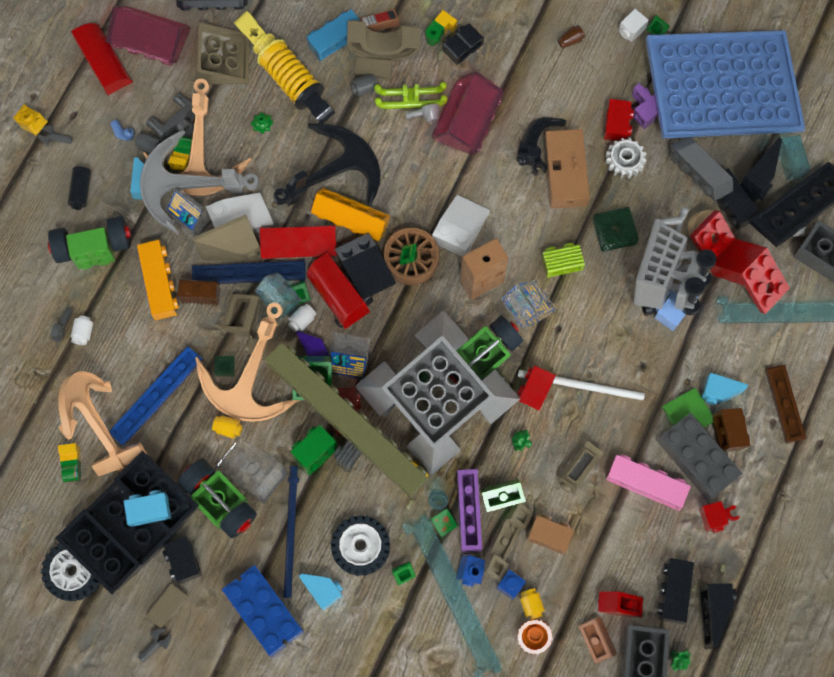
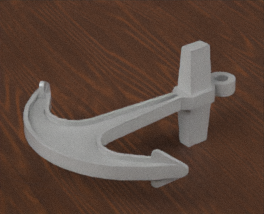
M184 130L173 134L156 146L145 161L140 178V190L146 208L160 224L177 235L179 232L161 206L162 198L167 192L180 189L222 186L224 189L229 190L231 194H244V186L249 190H254L259 186V179L255 174L251 173L243 177L235 169H222V177L182 175L167 172L164 169L165 157L176 147L185 133ZM253 179L254 183L249 184V180Z

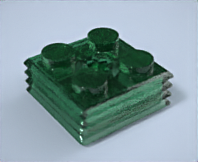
M630 207L594 214L592 220L602 252L637 245L639 238ZM616 227L619 228L618 232H616V230L612 228Z

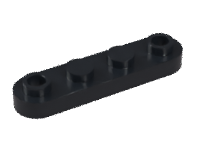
M176 0V7L182 11L191 10V8H198V10H208L209 8L225 10L227 7L241 10L244 9V6L248 5V0Z

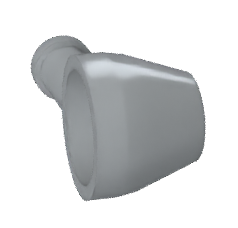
M430 104L423 106L421 109L405 111L406 118L410 120V118L424 116L428 123L436 122L439 120V104Z

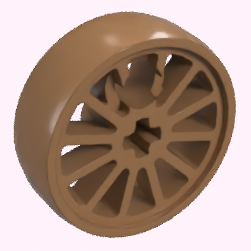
M405 228L397 231L388 239L384 247L383 259L395 281L404 285H419L428 281L435 274L439 266L440 252L436 241L429 233L418 228ZM409 238H415V244H417L418 240L424 241L417 247L418 259L412 263L404 264L406 265L404 274L398 272L404 265L398 264L396 267L391 265L392 262L400 261L402 250L393 248V246L398 245L402 249L404 245L400 242L401 240H406L407 245H410ZM391 253H395V254L400 255V256H396V257H391V258H389V255H390ZM423 254H428L431 258H429L427 261H423L421 256ZM417 265L424 271L422 274L417 273ZM409 267L413 268L414 276L407 275Z

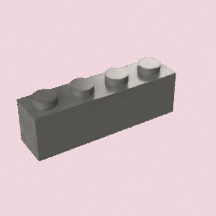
M685 137L671 145V160L681 167L684 174H688L692 178L695 185H699L706 196H710L713 201H716L733 191V178L692 137Z

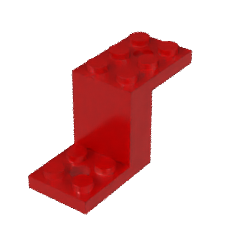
M714 210L690 235L699 252L707 249L716 254V264L710 269L713 276L745 286L760 313L766 314L790 289L768 248L736 239L720 211ZM714 233V234H715V237H714L713 241H711V240H712V234Z

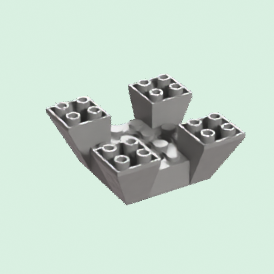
M444 310L414 335L426 350L398 374H395L384 361L355 386L380 416L395 404L419 431L420 434L408 443L406 447L431 476L461 451L449 436L477 411L492 424L520 400L496 370H493L481 381L456 352L469 339ZM423 371L431 375V379L427 383L419 380V375ZM454 373L458 376L459 381L456 385L448 383L447 377L449 374ZM439 386L443 389L444 394L441 398H435L432 395L434 387ZM424 399L428 402L429 407L426 411L418 410L417 402ZM448 402L456 404L457 409L454 413H448L445 410V405Z

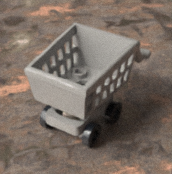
M687 207L681 208L678 217L655 219L636 278L634 305L662 309L669 292L673 291L678 293L674 308L690 316L698 313L700 301L696 297L702 295L704 288L711 284L712 276L708 269L714 267L717 257L713 251L707 249L699 253L694 251L685 252L688 238L682 235L681 230L689 212ZM669 225H675L674 229L670 228ZM683 259H690L691 264L682 265ZM675 279L682 282L681 286L674 284Z

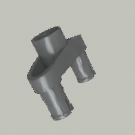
M181 92L177 93L179 98L176 95L173 97V101L182 109L163 125L156 117L152 116L150 117L152 122L149 119L146 122V125L162 141L181 130L185 131L183 136L187 137L194 130V124L191 121L196 115L192 111V101L188 100Z

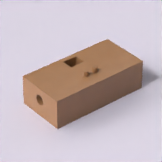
M583 129L546 131L544 148L550 209L588 206L590 195Z
M497 238L462 256L460 282L471 300L504 283L509 257Z

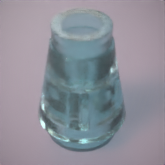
M437 490L429 495L428 502L431 508L442 510L448 504V497L443 491ZM439 500L442 504L435 505L434 503Z

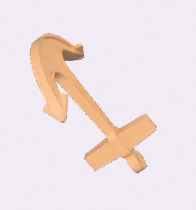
M198 79L194 83V89L197 93H193L192 111L196 117L188 167L179 174L222 177V175L212 176L205 168L204 116L208 115L209 98L205 94L209 91V84L205 79ZM204 84V89L200 90L199 85ZM249 158L231 169H235L238 174H242L252 159ZM220 186L175 191L189 196H207L224 190V188Z
M278 303L268 305L266 310L268 317L262 319L257 331L259 340L237 385L231 390H223L216 386L209 371L198 357L195 358L199 380L205 395L218 410L232 418L250 422L268 420L287 411L300 401L289 400L271 406H262L254 400L252 395L267 341L273 338L278 326L276 318H279L283 313V308ZM273 307H277L278 312L276 314L272 313Z
M87 371L76 372L62 382L59 390L58 406L61 419L59 430L67 439L70 440L77 424L73 417V406H76L109 452L107 457L92 465L97 476L99 477L116 470L121 472L142 450L146 454L147 452L141 443L124 449L117 447L92 403L89 389L92 388L94 391L112 392L110 381L105 382L95 374Z

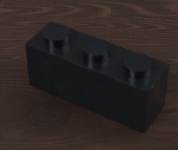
M728 168L725 171L733 178V191L718 199L717 204L728 216L729 223L739 230L750 224V220L760 212Z
M669 558L667 563L664 562L662 574L665 575L664 583L661 582L659 594L662 595V602H659L657 606V615H660L659 620L677 624L687 623L694 562Z

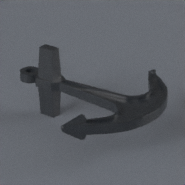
M309 123L308 128L316 133L338 140L344 147V154L309 177L304 170L295 174L285 189L279 188L275 190L273 195L274 202L279 205L286 203L288 206H291L300 200L308 187L346 171L357 170L363 173L367 179V206L371 207L377 195L381 179L380 166L373 150L361 137L348 129L324 123Z

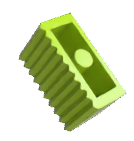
M568 243L563 248L549 247L542 252L541 257L547 278L584 269L585 262L580 244Z

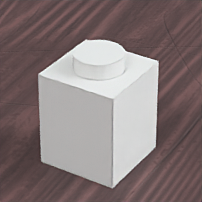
M634 9L621 22L618 32H620L623 38L633 42L646 29L649 20Z

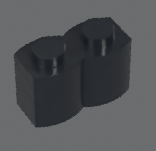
M470 23L465 26L462 25L455 35L448 36L443 41V52L458 65L484 44V37Z

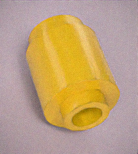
M223 415L221 417L216 416L212 431H215L218 435L235 439L236 436L241 435L243 425L240 424V420Z
M533 588L520 593V601L526 618L530 617L532 620L542 617V612L545 609L539 592L537 593L536 589Z

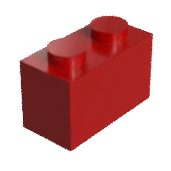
M609 99L604 140H616L619 142L621 138L627 140V137L631 136L632 125H629L630 119H633L634 109L631 108L632 101Z
M535 365L534 368L530 367L525 376L528 381L525 386L521 385L517 393L520 396L519 402L540 411L557 374L538 365Z

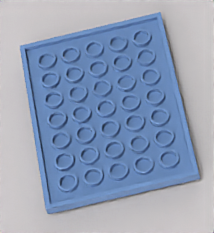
M786 30L647 35L646 45L662 138L793 133L805 130Z

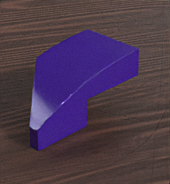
M299 331L296 332L308 356H330L321 339Z

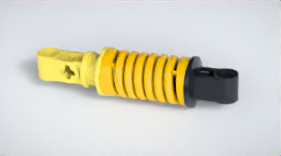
M248 11L244 12L234 21V24L254 44L253 51L258 55V64L276 81L277 85L294 102L298 110L308 108L319 123L326 122L335 114V111L320 97L324 91V86L314 79L309 70L288 49L283 39L275 40L276 38L273 34H266Z

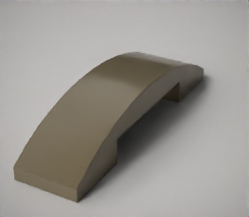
M521 503L515 504L507 513L498 527L486 555L484 572L498 582H501L509 565L505 561L520 530L526 529L533 514L531 510Z

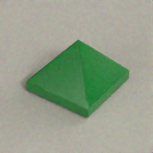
M656 15L646 30L652 35H664L670 25Z
M414 243L402 247L400 265L412 263L418 259L417 244Z
M410 562L401 564L391 570L398 586L416 577Z

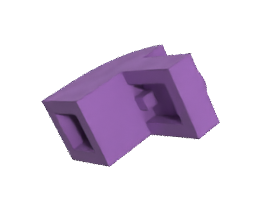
M639 83L632 92L633 98L640 104L635 108L633 118L643 129H646L657 119L658 110L655 94L651 96L650 91Z

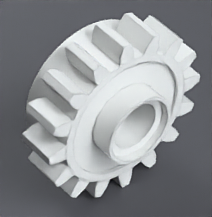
M621 138L619 142L615 140L613 146H609L605 156L607 158L605 163L609 165L608 170H614V176L619 173L622 179L624 175H627L628 179H630L632 173L637 176L639 171L642 172L643 165L646 164V159H644L646 152L642 151L644 147L639 146L638 141H631V138L628 140ZM623 156H627L629 160L624 159Z

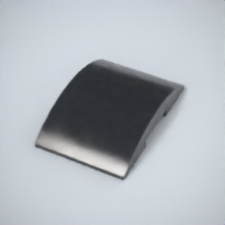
M143 450L114 478L115 481L55 538L111 595L117 592L149 563L199 507ZM157 490L167 494L171 519L132 527L127 524L124 501L129 500V496L141 494V497L149 496V492Z

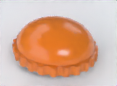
M539 619L524 622L518 632L521 648L531 654L546 651L552 640V632L549 625Z

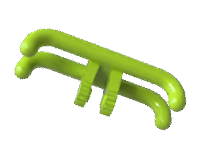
M441 82L436 87H419L418 84H414L413 88L403 85V88L388 89L381 88V85L376 84L374 90L377 94L382 96L403 95V101L384 102L381 98L377 97L375 104L382 109L422 108L430 104H439L440 107L446 104L448 100L446 95H442L438 100L419 101V95L441 93L446 90L447 83Z

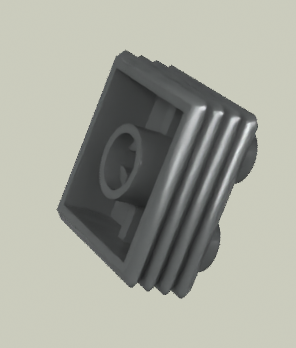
M346 439L345 445H340L335 451L334 459H336V465L346 470L347 473L352 469L362 453Z

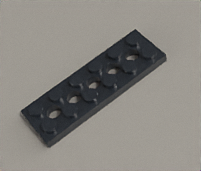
M827 162L750 220V224L776 248L834 205V165ZM825 183H831L833 187H828ZM812 192L819 193L820 197L814 196ZM799 202H805L808 206H801ZM791 211L795 216H789L786 212ZM773 221L780 222L781 226L774 225Z

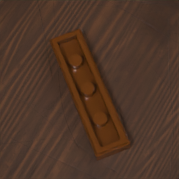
M786 366L766 368V376L785 443L805 440V432Z

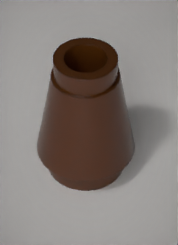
M579 25L572 26L557 41L560 47L564 49L565 47L582 42L585 34Z

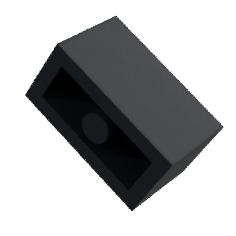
M187 536L164 544L165 550L163 555L166 562H170L172 569L169 570L172 581L176 580L178 584H182L202 576L191 541Z

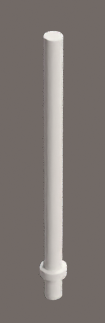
M519 369L518 377L525 378L528 371ZM557 376L553 381V384L642 401L645 393Z

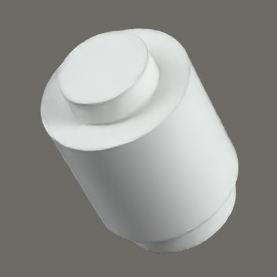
M308 304L300 306L288 318V325L293 331L302 332L314 320L316 312Z
M79 316V318L74 319L70 336L72 343L87 345V341H90L93 322L90 321L89 317Z

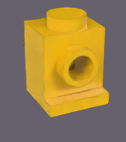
M25 104L13 117L22 129L34 135H37L47 123V120L39 112L28 108Z

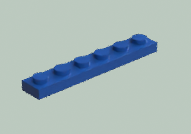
M187 346L109 431L110 435L125 446L197 367L195 358L198 357L201 362L203 359Z

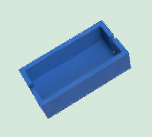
M254 565L240 575L242 580L239 581L236 578L224 587L222 591L267 654L273 657L286 647L284 642H282L284 639L290 644L303 634L304 631Z

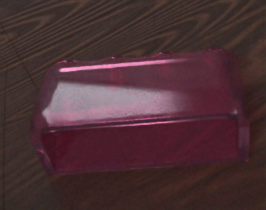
M114 6L106 42L112 44L111 47L122 49L123 47L128 49V52L131 54L139 55L141 53L147 59L155 60L157 58L162 60L161 63L172 66V64L177 63L191 27L136 8Z
M477 71L460 77L450 93L432 138L441 144L470 155L478 153L482 147L483 138L489 131V124L495 117L496 108L502 101L504 90Z

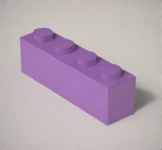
M478 469L458 470L457 484L461 553L481 552L482 536Z

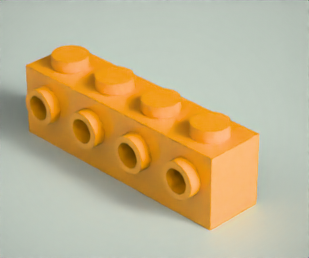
M322 188L316 193L311 213L319 219L329 220L336 226L350 229L353 233H360L362 235L369 233L373 241H380L391 217V215L326 188Z
M160 240L138 244L137 249L153 319L156 321L177 316L176 309H179L177 298H173L172 292L175 291L173 280H170L168 275L171 274L169 262L166 263L165 257L168 256L166 246H162Z

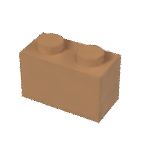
M541 514V517L536 516L527 540L565 555L574 530L570 529L571 526L567 523H555L551 517Z

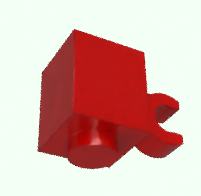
M722 501L702 506L699 511L706 532L712 531L713 534L722 532L724 527L729 524L728 520L731 522L737 521L740 516L733 517L730 514V511L735 510L737 507L732 505L724 509Z

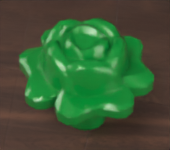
M260 113L259 115H254L251 125L254 126V131L264 134L265 131H270L273 121L270 115Z
M520 430L514 433L512 446L515 451H522L524 447H531L532 441L529 440L530 434H528V430Z
M673 650L670 653V657L673 658L671 667L674 671L678 669L686 670L688 668V665L691 663V654L688 650L679 652Z

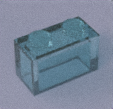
M795 135L782 138L779 156L786 180L805 177L810 166L801 136Z
M278 272L267 275L255 290L267 306L271 303H278L282 306L283 313L278 319L290 315L301 301L296 292ZM277 307L272 308L274 314L278 312Z

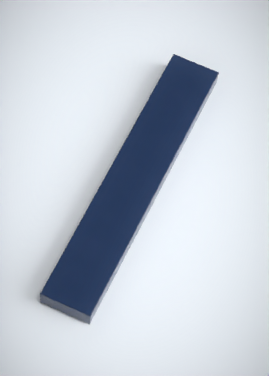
M305 260L194 265L192 266V280L216 281L218 284L306 280Z

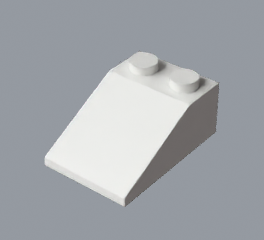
M260 192L223 199L206 206L214 228L245 214L248 217L254 234L259 232L260 228L274 226Z
M456 195L440 219L432 237L438 246L462 257L469 253L490 210Z

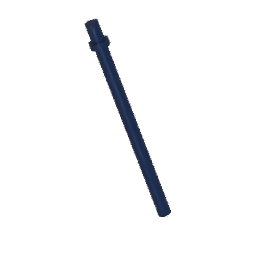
M290 466V477L287 478L289 498L284 598H292L297 483H299V478H297L298 466Z

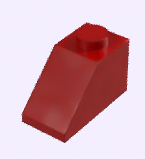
M599 591L598 612L642 618L643 597L619 591Z

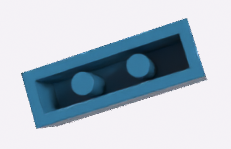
M352 9L341 13L338 18L328 21L322 28L312 31L307 36L308 47L319 61L347 45V22L359 20Z

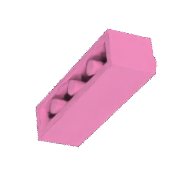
M616 455L607 475V481L677 511L683 508L691 487L686 484L685 480L668 477V474L661 470L656 472L649 469L650 466L645 463L639 462L637 464L626 455Z

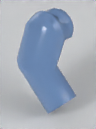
M118 120L110 123L116 138L126 141L133 139V129H122Z

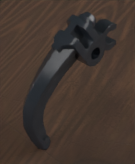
M541 117L530 123L519 144L516 159L519 165L532 166V172L535 176L538 175L537 168H541L543 173H546L547 165L542 162L541 149L537 146L538 139L545 128L565 126L566 120L554 117Z

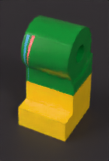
M442 10L426 29L427 44L430 46L440 44L441 38L448 30L453 33L457 28V20Z
M182 136L168 161L171 170L183 172L188 167L192 138Z
M76 443L58 445L63 482L80 481V447Z

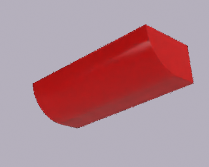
M87 23L71 31L77 45L107 95L133 83L98 24Z
M336 226L260 228L261 259L320 257L325 253H328L330 256H337L335 252L337 248Z
M325 253L310 265L307 271L308 280L344 329L370 313L366 303L328 253Z

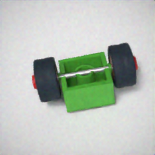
M117 216L107 219L108 232L103 227L68 235L65 228L53 229L48 232V249L56 263L72 260L78 269H90L95 265H109L110 262L115 261L114 251L130 248V228L126 225L123 216Z
M502 315L489 325L497 337L484 325L456 351L481 381L511 356L501 343L511 351L523 343V338L518 333L519 329L512 321L509 323ZM452 373L448 376L455 385L458 383L459 378L456 374Z
M203 458L189 465L178 480L179 485L191 495L190 497L199 505L198 508L231 539L247 531L257 516L256 511L251 508L246 498L219 470L215 473V469Z

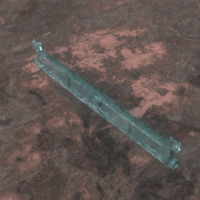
M718 297L717 299L718 305H723V315H719V323L834 322V303H776L766 314L759 312L755 304H728V297Z
M425 515L419 518L421 523L411 527L409 523L404 524L402 527L405 534H414L479 670L473 673L474 676L484 677L483 674L492 669L495 674L502 671L500 663L459 580L456 579V574L429 519Z

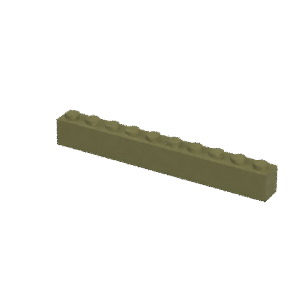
M281 343L265 359L266 365L407 496L412 498L427 482L428 477L425 476L427 472L418 465L416 467L411 463L412 458L407 453H400L396 449L398 447L396 443L390 438L386 440L381 435L383 432L376 425L371 426L367 422L368 418L361 411L357 413L352 408L354 405L347 398L342 399L338 395L339 391L333 385L328 386L324 382L325 378L316 371L314 373L309 369L310 364L302 358L300 360L296 357V352L291 346H284Z

